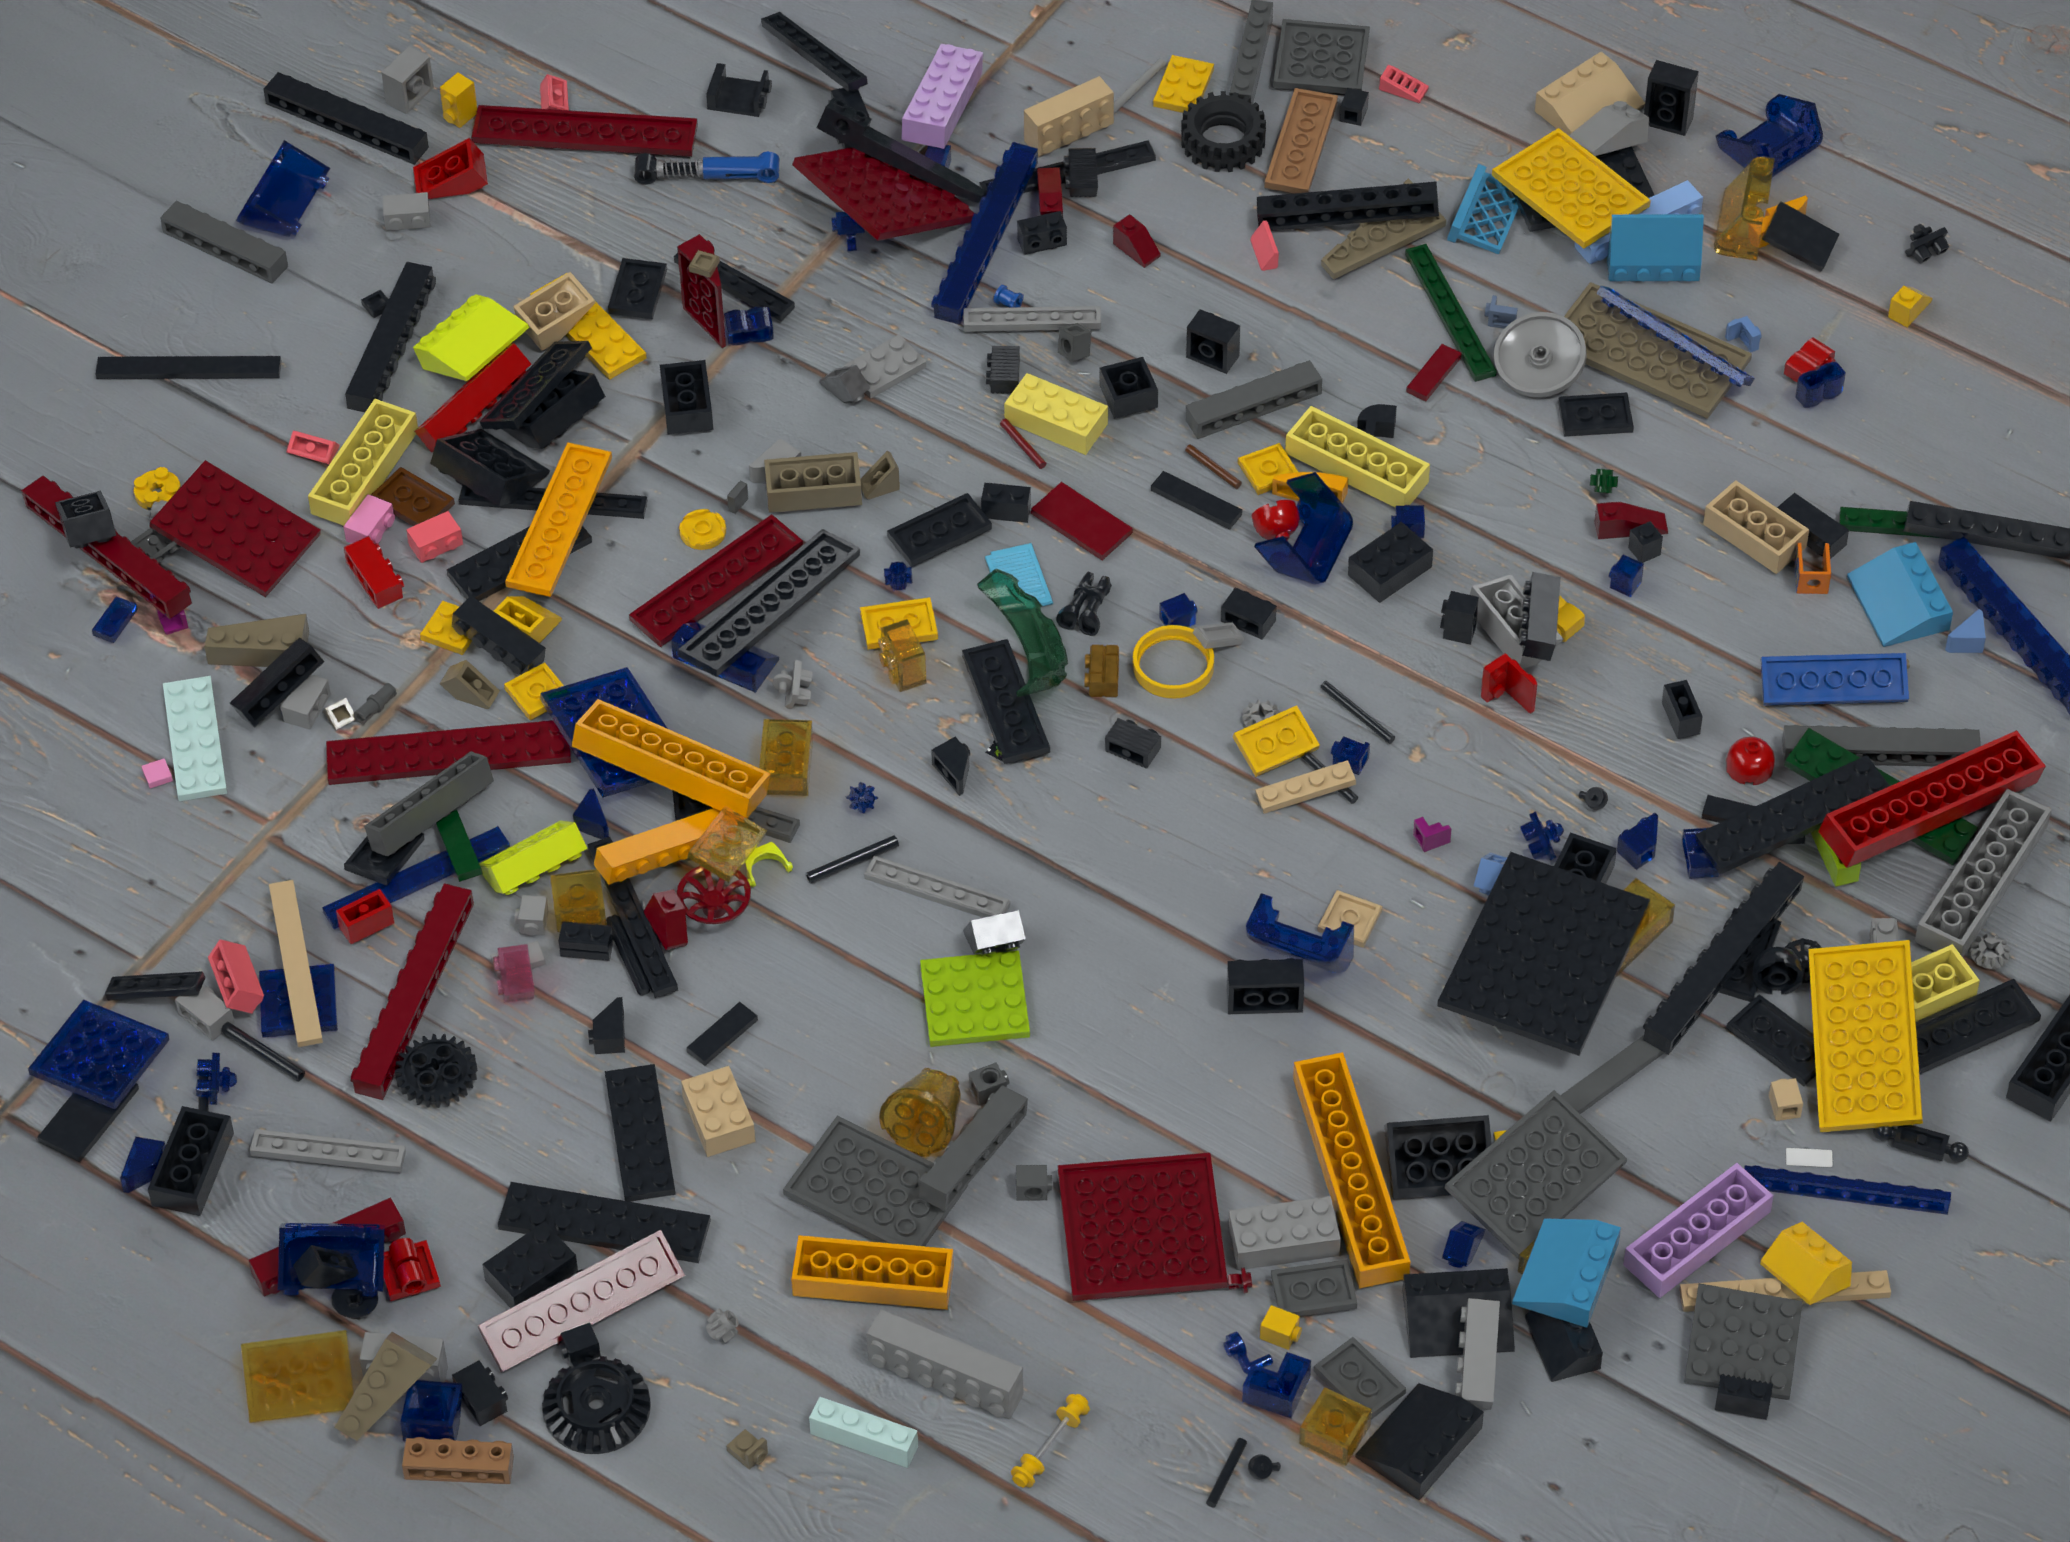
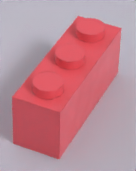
M220 939L209 954L208 959L226 1008L252 1014L262 1002L264 994L246 946Z

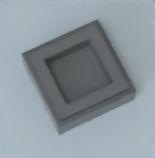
M741 480L727 495L730 512L736 514L748 500L747 483Z

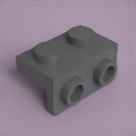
M149 528L131 541L136 548L140 547L149 558H154L158 562L163 560L161 555L168 551L172 554L181 548L180 545L152 528Z

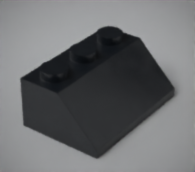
M1532 1310L1525 1315V1320L1551 1382L1601 1369L1603 1352L1590 1322L1586 1328Z

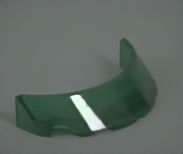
M994 569L977 583V586L1009 621L1025 651L1029 666L1028 683L1016 692L1017 697L1056 688L1066 678L1065 666L1068 664L1066 649L1058 629L1052 619L1047 618L1041 612L1040 608L1042 605L1037 598L1025 593L1018 586V579L1002 570Z

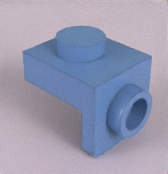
M1748 316L1734 319L1727 324L1725 335L1727 341L1740 337L1750 352L1759 350L1762 337L1761 332L1757 326H1754Z

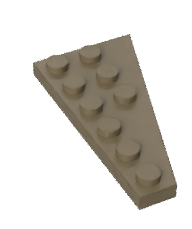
M1408 178L1403 184H1411L1412 181ZM1439 212V216L1360 223V227L1355 231L1352 230L1344 242L1337 244L1321 259V266L1334 280L1445 227L1446 219Z

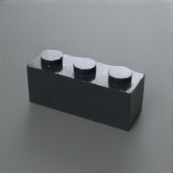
M1795 492L1777 507L1809 529L1807 546L1817 555L1823 557L1825 543H1829L1830 559L1847 545L1849 530Z

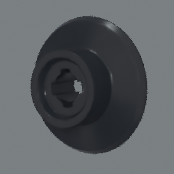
M351 1280L340 1284L333 1291L331 1303L340 1315L351 1319H358L367 1316L376 1308L378 1294L369 1283Z

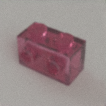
M528 945L497 948V956L493 957L494 971H499L500 980L496 981L498 995H503L504 1003L534 999L535 990Z

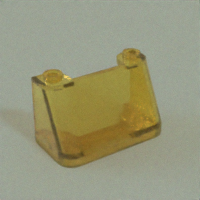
M1754 158L1725 188L1714 241V250L1718 254L1757 261L1764 212L1756 205L1762 201L1768 204L1774 158Z

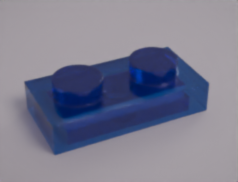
M116 596L93 627V636L114 643L137 612V604Z

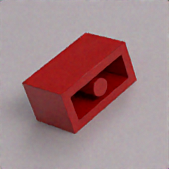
M380 889L336 910L339 928L350 944L358 942L395 923L392 905Z

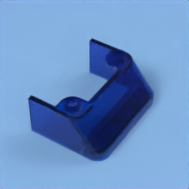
M1314 472L1288 479L1286 482L1300 498L1296 507L1299 511L1300 521L1304 524L1294 546L1292 547L1286 538L1282 536L1255 543L1254 547L1275 572L1311 584H1319L1327 580L1352 530L1353 518L1347 508L1319 475Z

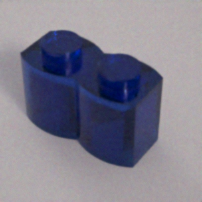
M755 307L747 311L731 310L724 313V325L728 344L743 345L751 341L766 342L774 339L773 324L768 307Z
M1830 362L1822 365L1818 370L1803 373L1798 378L1796 399L1804 408H1810L1820 404L1823 399H1832L1839 396L1843 392L1846 372L1837 362Z
M1708 828L1683 829L1682 847L1689 879L1719 877L1718 871L1695 840V834Z

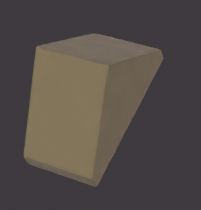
M886 451L860 479L861 490L866 499H873L900 490L899 468L891 452Z

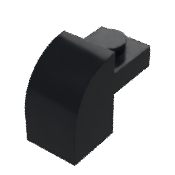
M1376 404L1365 408L1358 416L1357 428L1374 437L1394 438L1397 406Z

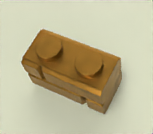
M1092 644L1090 646V654H1085V668H1090V671L1085 673L1084 687H1089V696L1117 697L1119 646Z

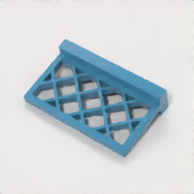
M1478 164L1453 221L1447 240L1455 243L1457 239L1499 254L1519 207L1515 197L1510 198L1507 191L1510 190L1495 179L1492 174L1486 173V166ZM1486 181L1495 184L1497 188L1489 190L1485 184ZM1501 193L1504 200L1496 202L1493 195ZM1487 197L1491 204L1483 206L1479 199ZM1508 205L1512 212L1503 214L1500 207ZM1494 209L1498 216L1489 217L1486 211ZM1481 213L1484 219L1476 221L1472 214ZM1502 221L1505 227L1496 229L1493 223ZM1488 224L1491 231L1483 233L1479 226ZM1474 228L1477 235L1472 236L1464 232L1465 230ZM1495 236L1498 246L1488 242L1486 238Z

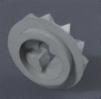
M1258 699L1256 703L1249 702L1247 708L1243 709L1242 720L1244 725L1248 727L1262 721V718L1258 715L1259 711L1265 715L1264 719L1281 711L1278 710L1277 704L1272 705L1269 700L1260 702Z
M1986 933L1983 937L1977 936L1976 940L1971 944L1970 955L1979 966L1996 969L2004 966L2009 961L2010 947L2007 946L2006 939L2001 940L1998 938V935L1993 937ZM1986 948H1996L1995 953H1993L1992 951L1986 952Z

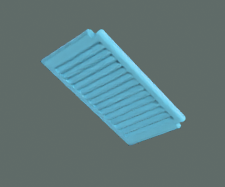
M1032 543L990 552L991 555L985 556L1004 612L1011 611L1016 613L1053 604Z

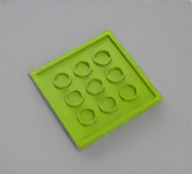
M1019 950L996 952L987 956L975 954L920 960L930 1047L1030 1037Z

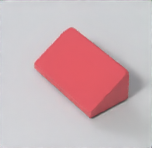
M547 74L540 84L541 109L569 110L567 80Z
M1263 221L1251 236L1250 241L1260 269L1265 271L1278 267L1279 252L1268 222Z
M293 430L286 453L330 464L340 445L334 441Z

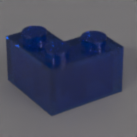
M1286 1352L1278 1372L1252 1364L1243 1384L1242 1402L1292 1419L1311 1376V1360Z

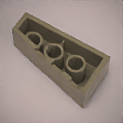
M299 614L208 628L204 646L207 662L209 665L268 667L299 637L308 642L309 626L307 615Z

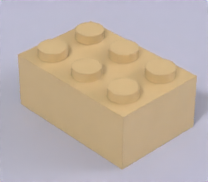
M729 1066L681 1081L683 1100L707 1157L756 1142L754 1123Z

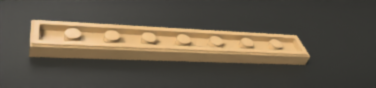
M288 880L269 884L297 1044L298 1047L323 1043L294 881Z

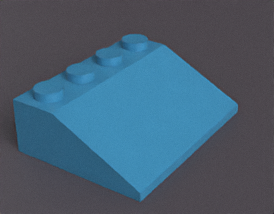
M1612 215L1607 257L1608 280L1700 281L1704 215Z
M1916 542L1894 547L1847 574V578L1883 647L1950 630L1953 611Z
M1544 1219L1512 1304L1587 1328L1619 1245L1621 1227L1599 1220Z

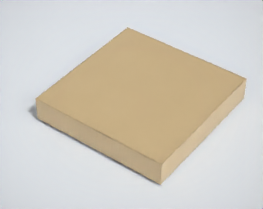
M1336 890L1318 925L1317 932L1364 948L1382 913L1383 906Z

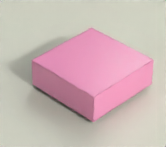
M165 758L141 766L150 789L173 781Z

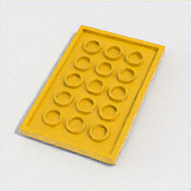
M1559 128L1492 169V176L1583 249L1610 232L1612 215L1639 214L1650 207L1651 203L1648 197Z

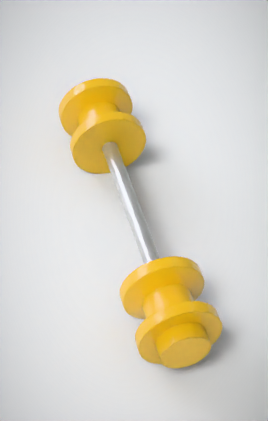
M1069 1394L1067 1396L1066 1403L1068 1405L1066 1407L1060 1406L1056 1411L1058 1418L1062 1422L1037 1455L1034 1457L1031 1454H1023L1020 1458L1021 1467L1014 1466L1012 1468L1011 1475L1015 1484L1022 1488L1032 1487L1035 1484L1033 1476L1035 1474L1041 1475L1045 1470L1044 1465L1039 1460L1065 1425L1073 1428L1078 1427L1080 1424L1079 1415H1087L1090 1411L1088 1400L1080 1394Z

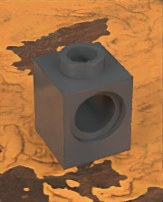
M1078 323L1059 328L1058 353L1072 362L1089 357L1092 331Z
M997 1062L969 1072V1088L979 1106L987 1103L991 1093H996L1002 1085L1007 1087L1009 1084L1006 1071H1001Z
M1016 1165V1201L1047 1200V1190H1052V1175H1047V1165Z

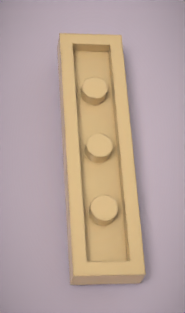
M1347 760L1255 790L1262 811L1265 814L1356 785V779Z

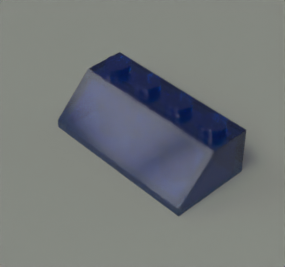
M694 622L684 623L671 640L674 659L700 669L678 657V649L706 627L705 625ZM753 646L717 677L756 693L779 661V656Z

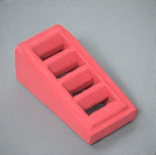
M1391 65L1386 67L1380 77L1379 90L1417 103L1421 102L1429 89L1428 85Z

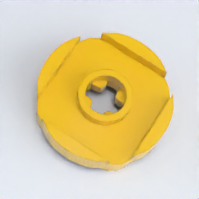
M158 467L156 470L146 472L134 480L135 500L144 509H147V507L152 508L155 501H169L181 487L180 481L175 474L168 472V469L165 467ZM156 488H161V492H157L156 490H155V491H153V490L156 489Z

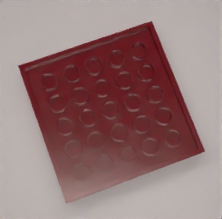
M853 147L795 157L792 164L877 241L974 222L976 214L969 206L960 201L954 194Z
M1211 1152L1057 1165L1072 1301L1228 1288Z

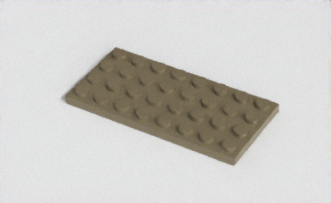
M1592 282L1588 284L1564 316L1578 327L1584 337L1587 350L1585 364L1707 419L1752 358V353Z

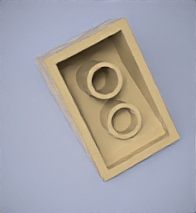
M569 272L514 305L513 308L515 315L529 325L525 332L543 351L554 342L560 341L595 304V300L575 276Z

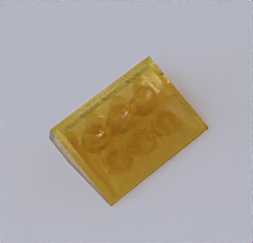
M346 1330L241 1344L250 1423L344 1411L354 1394L348 1331Z

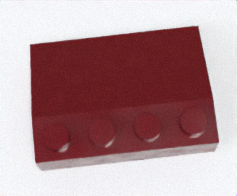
M698 234L677 246L682 306L721 348L726 347L722 290L718 268L716 267L711 278L689 272V265L698 250L715 255L713 244Z

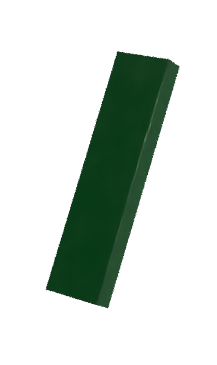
M457 810L452 811L448 816L437 821L436 826L457 878L461 882L483 873Z

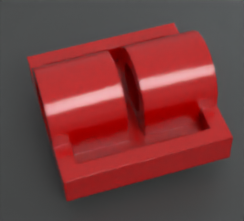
M400 1238L390 1244L389 1251L376 1254L390 1301L441 1287L427 1240L414 1243L410 1238Z

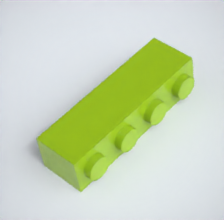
M1819 829L1812 832V838L1835 887L1859 881L1861 862L1846 868L1820 835Z

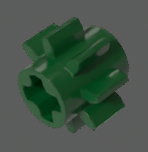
M1596 469V475H1590V486H1595L1594 492L1612 493V487H1618V476H1613L1614 470Z

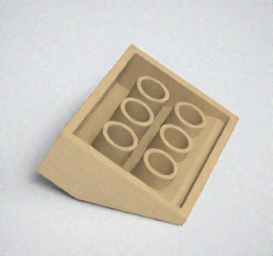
M1599 52L1536 93L1535 112L1556 129H1561L1569 136L1605 106L1612 105L1617 101H1624L1631 107L1640 110L1645 106V102L1619 66L1603 52Z

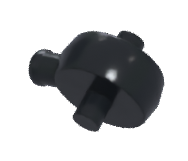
M1592 787L1587 792L1580 791L1579 798L1585 799L1587 806L1593 810L1602 809L1607 804L1608 795L1601 787Z
M1263 1454L1253 1456L1248 1463L1250 1475L1259 1480L1269 1477L1272 1471H1279L1281 1469L1279 1462L1272 1463L1271 1459Z

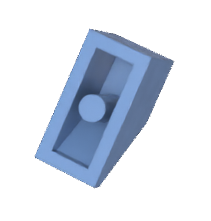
M1489 853L1481 858L1474 882V887L1480 888L1479 892L1487 895L1490 894L1507 857Z

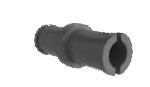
M386 683L376 694L370 695L366 699L367 702L354 712L355 719L359 723L365 724L376 712H381L384 709V705L397 695L394 686Z

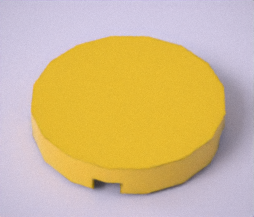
M708 509L694 510L683 517V521L680 522V537L685 545L693 549H711L718 546L725 538V520L719 513L710 512Z

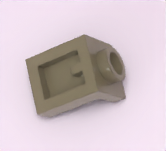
M746 1429L726 1445L727 1452L749 1470L755 1464L762 1463L768 1454L767 1440L763 1437L758 1440Z

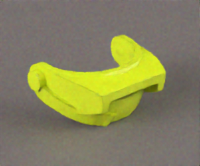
M773 842L744 853L747 880L751 887L756 886L751 871L752 866L758 861L773 859L782 863L787 872H791L793 869L792 863L787 861L781 850Z

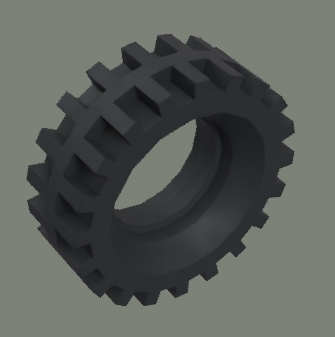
M1221 91V95L1214 96L1213 92L1208 93V98L1206 99L1199 96L1196 99V104L1189 103L1188 111L1184 110L1183 120H1181V146L1185 148L1186 157L1192 156V163L1195 165L1201 162L1202 168L1205 170L1209 166L1214 167L1215 172H1220V168H1227L1228 172H1233V167L1237 166L1240 170L1245 169V163L1249 162L1251 165L1255 163V156L1261 157L1262 148H1265V114L1263 110L1259 111V105L1256 102L1250 104L1249 97L1245 96L1241 99L1239 98V93L1236 92L1232 96L1226 95V91ZM1229 125L1239 129L1244 136L1239 141L1216 143L1207 140L1203 133L1214 126Z

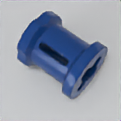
M1003 284L999 286L994 295V303H1001L1009 308L1021 307L1024 299L1022 293H1015Z

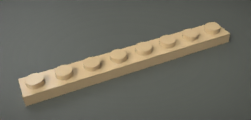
M1887 1270L1851 1273L1850 1287L1816 1303L1890 1298L1891 1289ZM1777 1278L1700 1283L1803 1301L1802 1304H1807ZM1699 1283L1680 1284L1679 1291L1683 1312L1694 1311Z

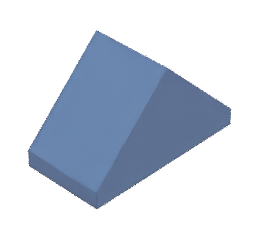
M1978 609L1948 635L1945 648L1947 652L1983 653L1986 639L1983 611Z

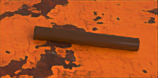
M1189 444L1186 447V453L1235 489L1240 488L1242 484L1240 480L1193 445Z

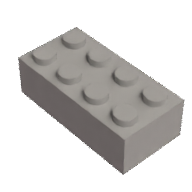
M1331 1196L1229 1210L1228 1228L1237 1270H1241L1243 1267L1250 1269L1340 1256L1341 1239Z

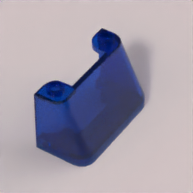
M1778 94L1768 101L1766 105L1767 120L1739 139L1733 130H1723L1716 135L1718 147L1756 178L1769 180L1821 144L1823 131L1815 103Z
M284 140L236 221L244 226L285 237H290L291 234L296 236L302 226L299 220L319 187L324 189L330 179L326 175L331 168Z
M1263 893L1260 894L1246 923V934L1251 941L1263 949L1289 958L1303 959V962L1333 973H1342L1348 969L1354 957L1353 924L1342 921L1341 926L1335 930L1326 927L1321 937L1278 922L1280 911L1273 909V897Z
M344 1223L280 1224L278 1290H283L284 1295H299V1290H304L305 1288L318 1289L301 1285L293 1267L295 1262L311 1245L351 1254L359 1272L354 1278L323 1289H357L362 1291V1296H378V1292H383L385 1225Z

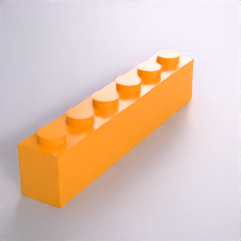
M713 808L598 847L594 866L608 885L618 881L621 882L650 870L665 867L670 863L685 860L699 853H705L711 849L728 845L734 842L738 824L729 814Z

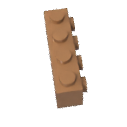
M424 1437L406 1438L402 1468L405 1480L510 1484L514 1454L512 1443L504 1441L480 1442L474 1439L455 1441L449 1438L441 1440L426 1439Z

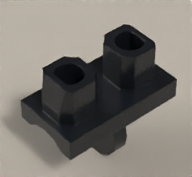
M1922 224L1914 226V234L1910 235L1913 242H1911L1910 248L1905 253L1908 257L1914 255L1921 264L1932 256L1928 249L1929 247H1932L1937 255L1946 252L1949 248V244L1945 239L1948 233L1947 229L1943 227L1932 232L1930 226L1926 228Z

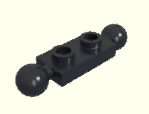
M1915 1125L1898 1126V1129H1895L1893 1126L1874 1128V1135L1877 1139L1887 1141L1893 1138L1894 1148L1943 1161L1945 1154H1948L1955 1162H1963L1969 1155V1149L1964 1143L1955 1142L1952 1145L1948 1144L1950 1135Z

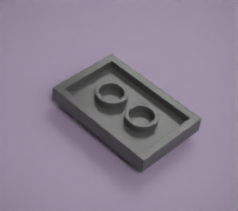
M1348 1259L1271 1270L1276 1303L1280 1309L1300 1317L1357 1309V1298Z
M1354 1337L1314 1365V1372L1366 1423L1406 1394V1387Z

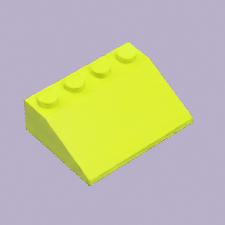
M475 294L469 297L467 302L460 308L454 310L447 319L437 324L433 331L422 337L413 349L424 370L468 381L529 328V325L491 298Z

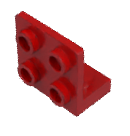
M1504 653L1483 668L1481 698L1488 703L1494 698H1499L1506 691L1531 714L1535 711L1537 681L1533 675L1524 671L1515 659H1511Z

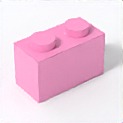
M368 494L344 525L346 542L352 544L369 536L374 544L379 543L383 533L394 523L395 515L392 504Z

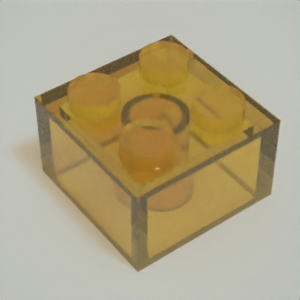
M908 619L882 627L881 638L878 639L882 651L879 654L882 666H887L889 670L888 676L892 685L896 684L899 692H903L927 684L925 652Z
M597 869L550 875L557 932H560L562 921L607 925L601 877Z
M1324 1387L1300 1426L1299 1444L1346 1466L1371 1426L1372 1409Z

